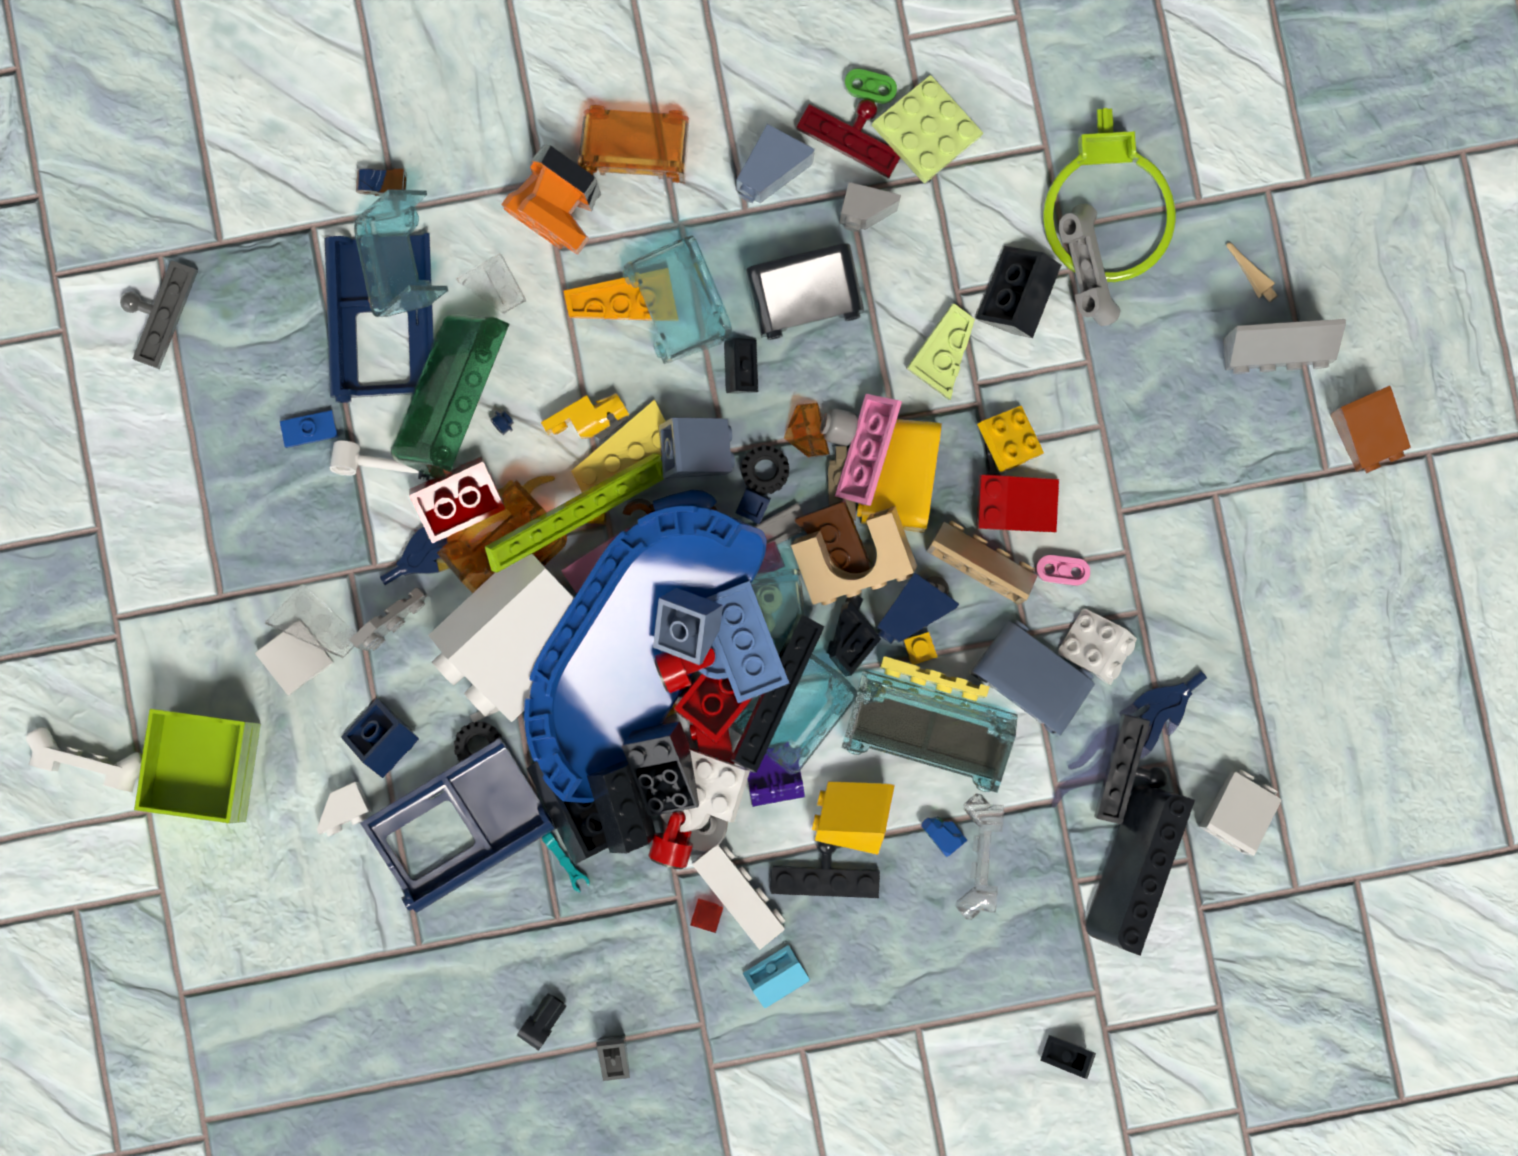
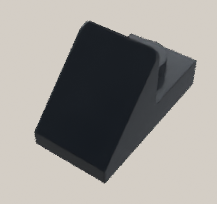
M1048 1035L1040 1061L1088 1079L1096 1053L1086 1047Z

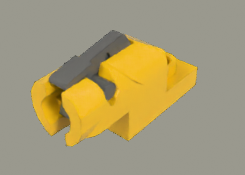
M617 393L595 401L597 404L594 406L586 395L545 419L541 424L548 435L552 432L554 435H557L568 428L567 423L572 422L581 439H589L595 436L602 440L626 421L629 413Z

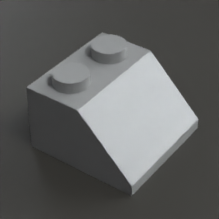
M849 182L841 211L840 224H843L845 229L859 232L860 229L866 230L897 212L901 195Z

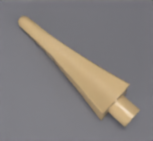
M1227 243V248L1242 268L1257 297L1260 298L1264 295L1269 303L1276 299L1278 295L1272 289L1275 282L1245 258L1232 243Z

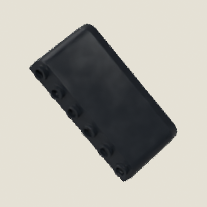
M1148 785L1136 786L1131 791L1122 825L1119 824L1085 920V930L1088 935L1141 956L1195 803L1194 799Z

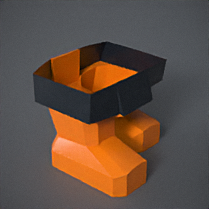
M543 145L532 159L533 163L530 166L532 174L517 190L508 194L501 205L507 213L555 247L562 249L565 246L578 255L589 238L571 214L576 207L592 212L596 200L601 196V192L595 176L551 145Z

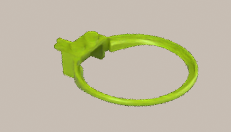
M1102 108L1096 110L1098 133L1081 134L1078 138V156L1060 171L1051 184L1044 203L1043 222L1046 237L1053 252L1066 267L1075 272L1072 257L1062 247L1054 227V204L1061 186L1074 171L1083 165L1132 163V160L1137 161L1136 165L1145 170L1156 181L1162 191L1167 209V222L1160 244L1144 262L1125 271L1105 272L1107 282H1121L1143 274L1153 267L1164 255L1173 237L1176 210L1171 189L1161 171L1150 160L1136 151L1135 131L1114 132L1112 108Z

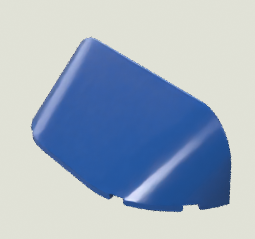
M676 506L652 512L638 519V524L627 532L622 531L605 549L539 654L529 679L533 681L530 698H525V732L532 759L538 762L544 774L542 778L562 801L593 802L594 798L587 775L627 760L622 744L630 733L634 730L661 725L683 689H680L673 693L666 692L654 663L655 655L664 652L653 647L659 598L675 588L707 598L750 581L752 583L760 569L766 552L767 540L762 530L715 510L695 506Z

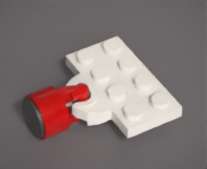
M691 748L690 752L699 807L662 814L661 817L667 824L665 833L654 834L648 854L651 861L679 870L686 868L693 848V843L689 842L692 831L701 829L708 822L710 815L728 822H735L750 772L743 767Z

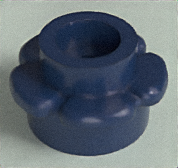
M495 411V415L490 418L494 427L502 435L508 431L512 432L511 425L514 422L505 411L501 413Z

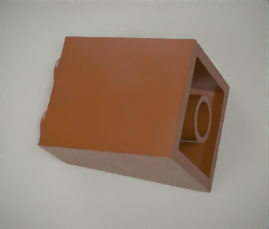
M1387 386L1342 406L1330 414L1356 472L1364 469L1367 474L1380 468L1379 462L1389 458L1391 463L1405 457L1403 451L1411 448L1391 386Z

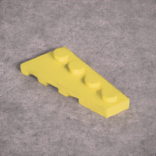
M655 400L571 471L582 493L653 453L661 456L659 425L666 421Z
M885 656L882 658L880 668L885 669V675L900 678V675L903 674L911 677L910 682L922 686H925L926 682L937 685L936 690L951 694L953 689L962 692V698L977 702L978 697H987L990 687L983 684L977 686L962 678L947 677L946 674L930 669L924 670L919 666Z

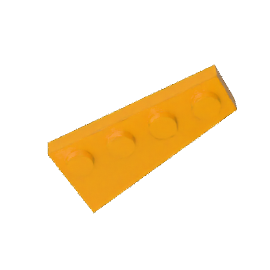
M668 268L564 290L569 318L679 322Z

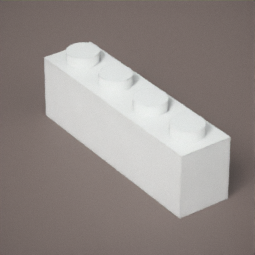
M718 845L705 853L692 865L760 950L785 930L782 924L786 920L777 909L770 910L766 905L769 899L759 887L754 890L750 885L751 876L743 866L739 869L732 862L735 856L726 845L722 848Z

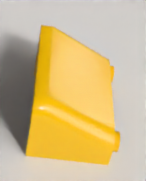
M904 419L896 420L871 506L858 503L857 517H862L861 524L867 525L866 520L870 514L895 506L904 530L920 533L926 531L942 423Z

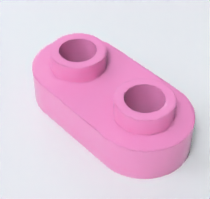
M1046 555L1038 561L1036 573L1044 582L1079 586L1089 579L1090 567L1082 559ZM1045 565H1052L1054 572L1047 574L1044 570ZM1072 568H1078L1080 570L1079 577L1076 578L1072 576Z

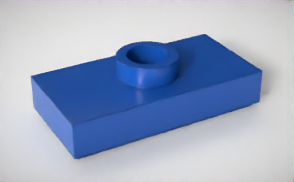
M332 410L280 421L285 448L338 438Z

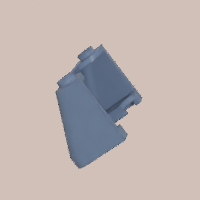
M1015 620L1014 623L1007 621L970 674L979 681L988 682V686L994 688L1036 719L1039 724L1044 723L1047 731L1055 737H1059L1095 686V683L1092 681L1094 676L1083 668H1080L1078 671L1027 633L1029 628L1018 620Z

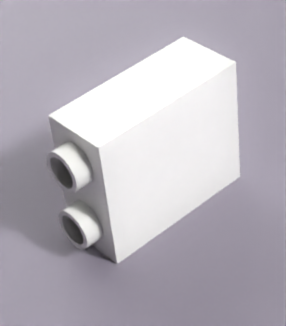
M530 554L502 571L495 572L428 635L441 651L432 663L451 684L456 685L464 676L473 684L464 694L484 716H487L497 708L513 722L524 711L525 698H530L533 681L529 679L535 662L574 597L533 554Z

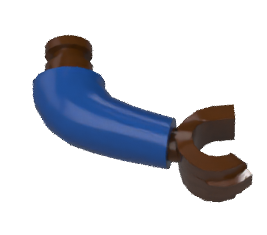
M688 490L653 500V504L645 499H635L627 503L622 514L631 516L633 511L641 509L648 515L658 510L676 506H695L718 510L714 506L717 500L711 494L703 490Z

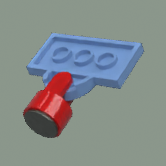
M750 581L705 598L723 605L720 630L702 664H695L667 652L655 655L656 658H654L661 682L666 692L669 691V693L692 685L689 674L696 671L701 672L708 678L717 680L729 678L738 703L790 684Z

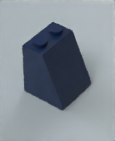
M914 573L877 626V629L880 630L878 635L890 644L894 640L899 643L955 610L959 603Z

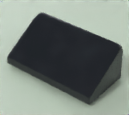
M732 338L724 342L726 393H757V339Z

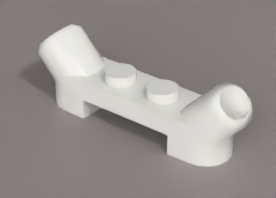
M40 727L27 734L26 741L32 750L28 765L48 771H58L60 763L105 774L104 786L133 792L135 780L139 778L141 753L135 752L121 761L112 764L108 763L109 757L93 754L92 758L82 756L83 750L67 747L66 751L60 750L48 728Z

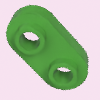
M853 69L845 78V89L853 97L887 104L896 96V82L889 76L863 69ZM859 80L863 86L855 88L853 82ZM881 87H885L888 89V93L882 95L878 90Z

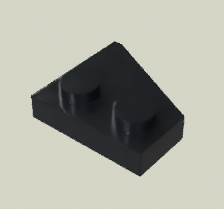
M851 601L844 602L841 607L829 658L845 677L852 676L881 640L880 636Z

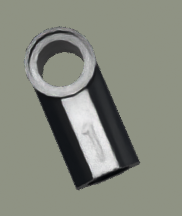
M548 993L534 1014L530 1015L516 1036L539 1051L567 1005L556 996Z

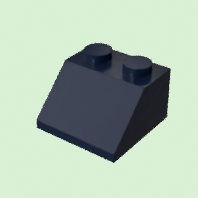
M378 698L341 736L342 740L361 762L381 778H384L419 740L418 736Z

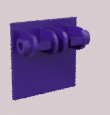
M796 744L767 749L757 773L749 772L747 780L752 807L805 797Z

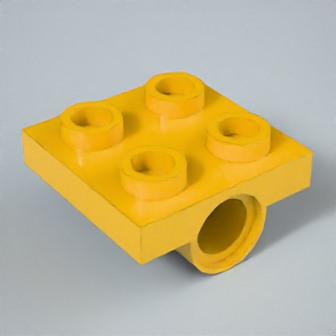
M1022 405L977 424L1000 472L1011 470L1044 454Z

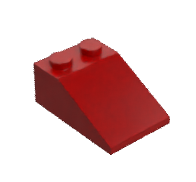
M979 475L976 529L1057 533L1059 479Z

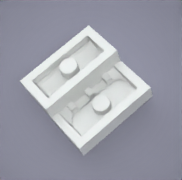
M301 621L292 625L255 653L289 696L334 663Z

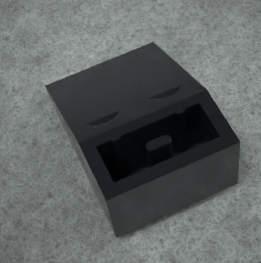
M678 721L632 731L622 744V749L650 817L698 808L699 801L690 745L681 722Z

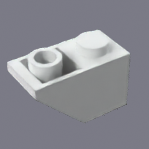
M359 782L351 783L330 793L317 827L318 834L327 833L329 837L342 831L341 825L351 821L352 825H355L367 819L366 814L372 810Z

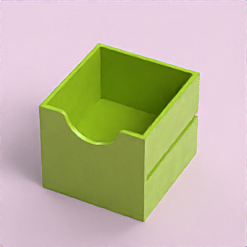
M150 709L134 810L229 824L246 822L261 724Z

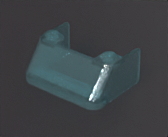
M388 190L358 216L355 221V238L371 312L375 317H389L428 307L448 291L447 286H434L428 280L419 281L409 236L419 223V215L416 212L415 206L427 196V191Z

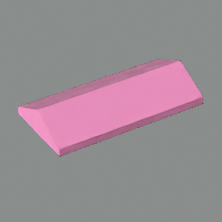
M870 394L865 395L858 418L857 431L850 444L835 494L836 497L871 506L902 401Z

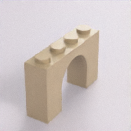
M895 506L870 514L866 520L876 546L877 560L876 564L865 572L849 573L838 568L829 556L821 531L795 538L791 547L813 605L820 602L822 605H828L837 600L836 597L842 595L853 597L862 592L861 589L871 587L874 590L887 585V581L896 579L897 582L912 577L917 564Z

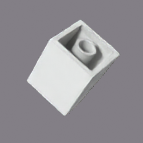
M1240 770L1238 773L1231 771L1198 827L1242 854L1254 856L1282 799L1275 796L1277 791L1266 784L1260 787L1252 782L1254 777L1243 770Z

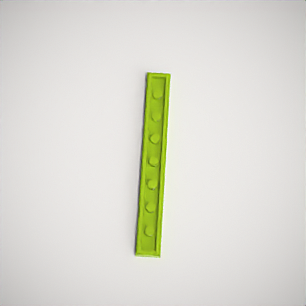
M656 453L651 454L485 546L491 571L496 573L502 571L664 480L661 456Z

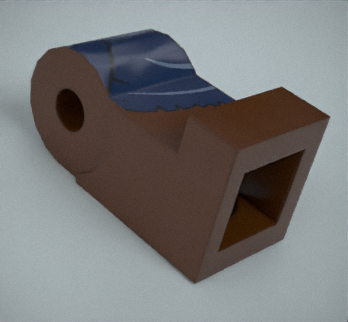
M404 169L357 170V193L379 197L406 198L407 173Z

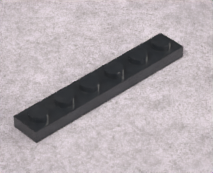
M798 614L779 654L790 684L760 695L730 759L731 761L751 772L757 773L825 626L803 614Z

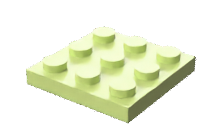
M931 75L873 121L871 125L924 184L983 135L978 126Z

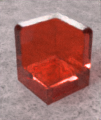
M698 898L690 926L716 933L724 905Z

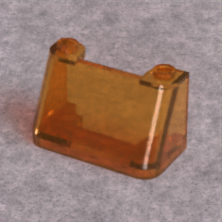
M590 105L589 109L583 112L578 165L592 175L599 170L600 175L605 176L606 173L658 176V179H664L665 174L667 178H672V183L685 184L689 117L679 110H670L667 114L605 110L604 106Z

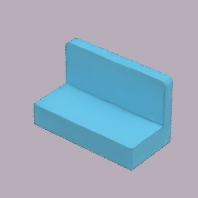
M789 945L743 973L750 988L764 1008L769 1007L810 981Z

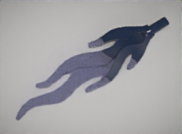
M1201 670L1186 683L1182 682L1175 686L1155 688L1143 693L1131 705L1119 712L1120 716H1122V713L1132 714L1141 707L1149 705L1148 710L1138 716L1150 721L1140 760L1152 751L1168 719L1169 724L1165 734L1170 736L1177 729L1183 719L1187 702L1193 694L1192 691L1207 679ZM1119 723L1099 732L1078 761L1068 765L1070 770L1082 767L1098 750L1105 748L1103 755L1092 768L1067 780L1058 788L1051 803L1053 808L1057 806L1062 797L1070 790L1092 785L1105 777Z

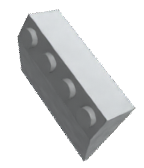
M1334 319L1236 326L1223 338L1225 370H1233V374L1249 373V369L1260 368V372L1276 371V367L1285 366L1287 371L1303 369L1302 365H1313V369L1328 368L1330 363L1337 360L1346 320Z

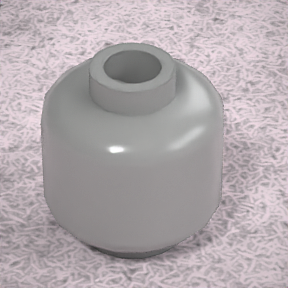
M834 408L829 413L824 414L820 424V433L830 443L848 446L851 444L857 431V415Z

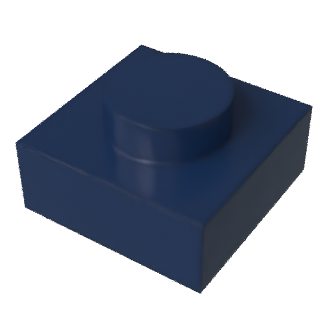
M746 487L735 513L760 524L771 498Z

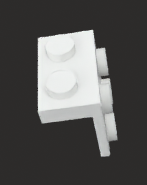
M1083 609L1061 644L1058 653L1061 657L1092 672L1100 680L1111 685L1113 680L1119 676L1126 657L1133 652L1137 638L1127 629L1087 609Z

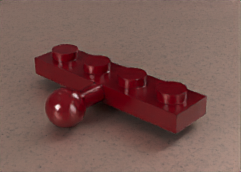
M864 99L858 103L856 107L858 116L852 126L810 104L808 105L796 130L890 179L901 158L888 145L861 132L866 121L873 119L877 114V105L874 101Z

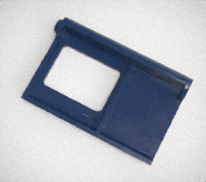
M430 233L352 239L347 236L324 238L330 397L335 398L336 403L352 402V398L436 392ZM406 311L408 313L410 381L405 384L361 386L359 384L358 314Z

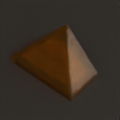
M818 403L797 405L784 436L785 440L807 457L830 454L827 441L824 439L823 434L820 433L822 418Z

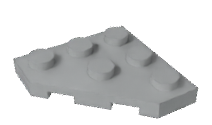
M416 587L408 594L410 597L408 600L405 598L399 599L384 611L387 614L385 617L382 615L375 616L349 640L356 648L366 651L372 649L375 651L386 641L383 637L388 632H396L405 624L403 619L410 612L415 614L425 605L423 600L427 596L421 589Z

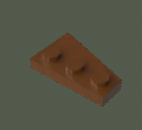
M845 500L795 518L794 521L807 534L821 531L831 560L841 570L849 573H861L872 568Z

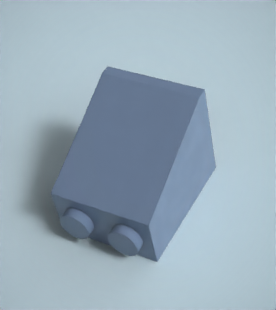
M767 124L736 180L737 191L740 192L739 196L750 203L754 201L762 203L812 165L815 149Z
M671 418L659 425L663 479L720 476L732 472V468L735 466L734 453L730 452L732 428L728 426V419Z

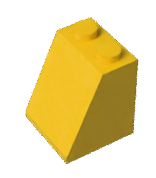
M828 781L826 790H820L817 806L822 808L820 815L815 814L812 830L817 831L815 841L878 855L886 832L895 785Z

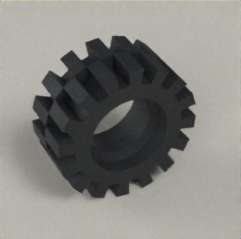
M761 445L760 447L752 448L743 459L741 468L742 477L747 487L763 495L767 493L773 494L775 491L782 489L783 485L787 482L790 470L787 457L780 449L778 450L772 445ZM770 460L774 463L776 473L771 479L762 480L756 475L755 466L759 461Z
M471 722L466 726L464 725L457 732L456 740L453 744L457 760L461 762L473 755L469 751L468 745L474 736H484L489 744L499 738L502 740L501 734L494 726L485 722Z

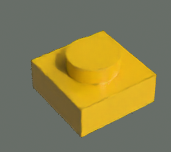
M929 632L903 640L911 664L916 665L937 658Z

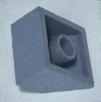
M678 588L668 592L659 598L653 647L695 664H702L720 630L723 605Z

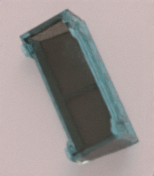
M863 670L841 748L855 755L865 753L870 748L971 777L972 782L980 791L998 793L1016 738L1018 714Z

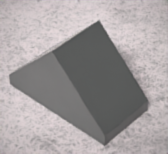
M626 1035L599 1038L596 1044L603 1081L630 1078Z

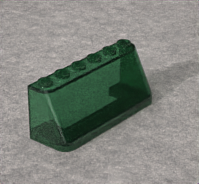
M451 314L442 320L391 444L390 452L395 461L433 478H438L451 472L510 325L509 323L495 317Z

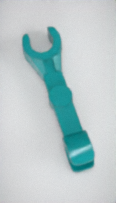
M551 832L543 836L542 841L554 853L560 865L569 874L573 889L580 893L581 891L576 886V881L582 878L589 886V878L573 866L570 858L565 855Z

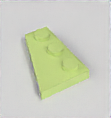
M951 304L906 368L948 400H951L953 386L960 370L961 360L966 350L975 319L956 304Z

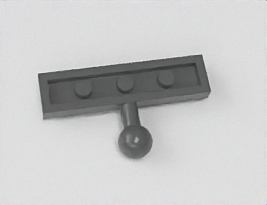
M171 260L154 305L142 301L141 297L135 292H126L122 295L120 305L124 311L128 313L141 311L149 314L133 360L160 370L198 273L196 269Z

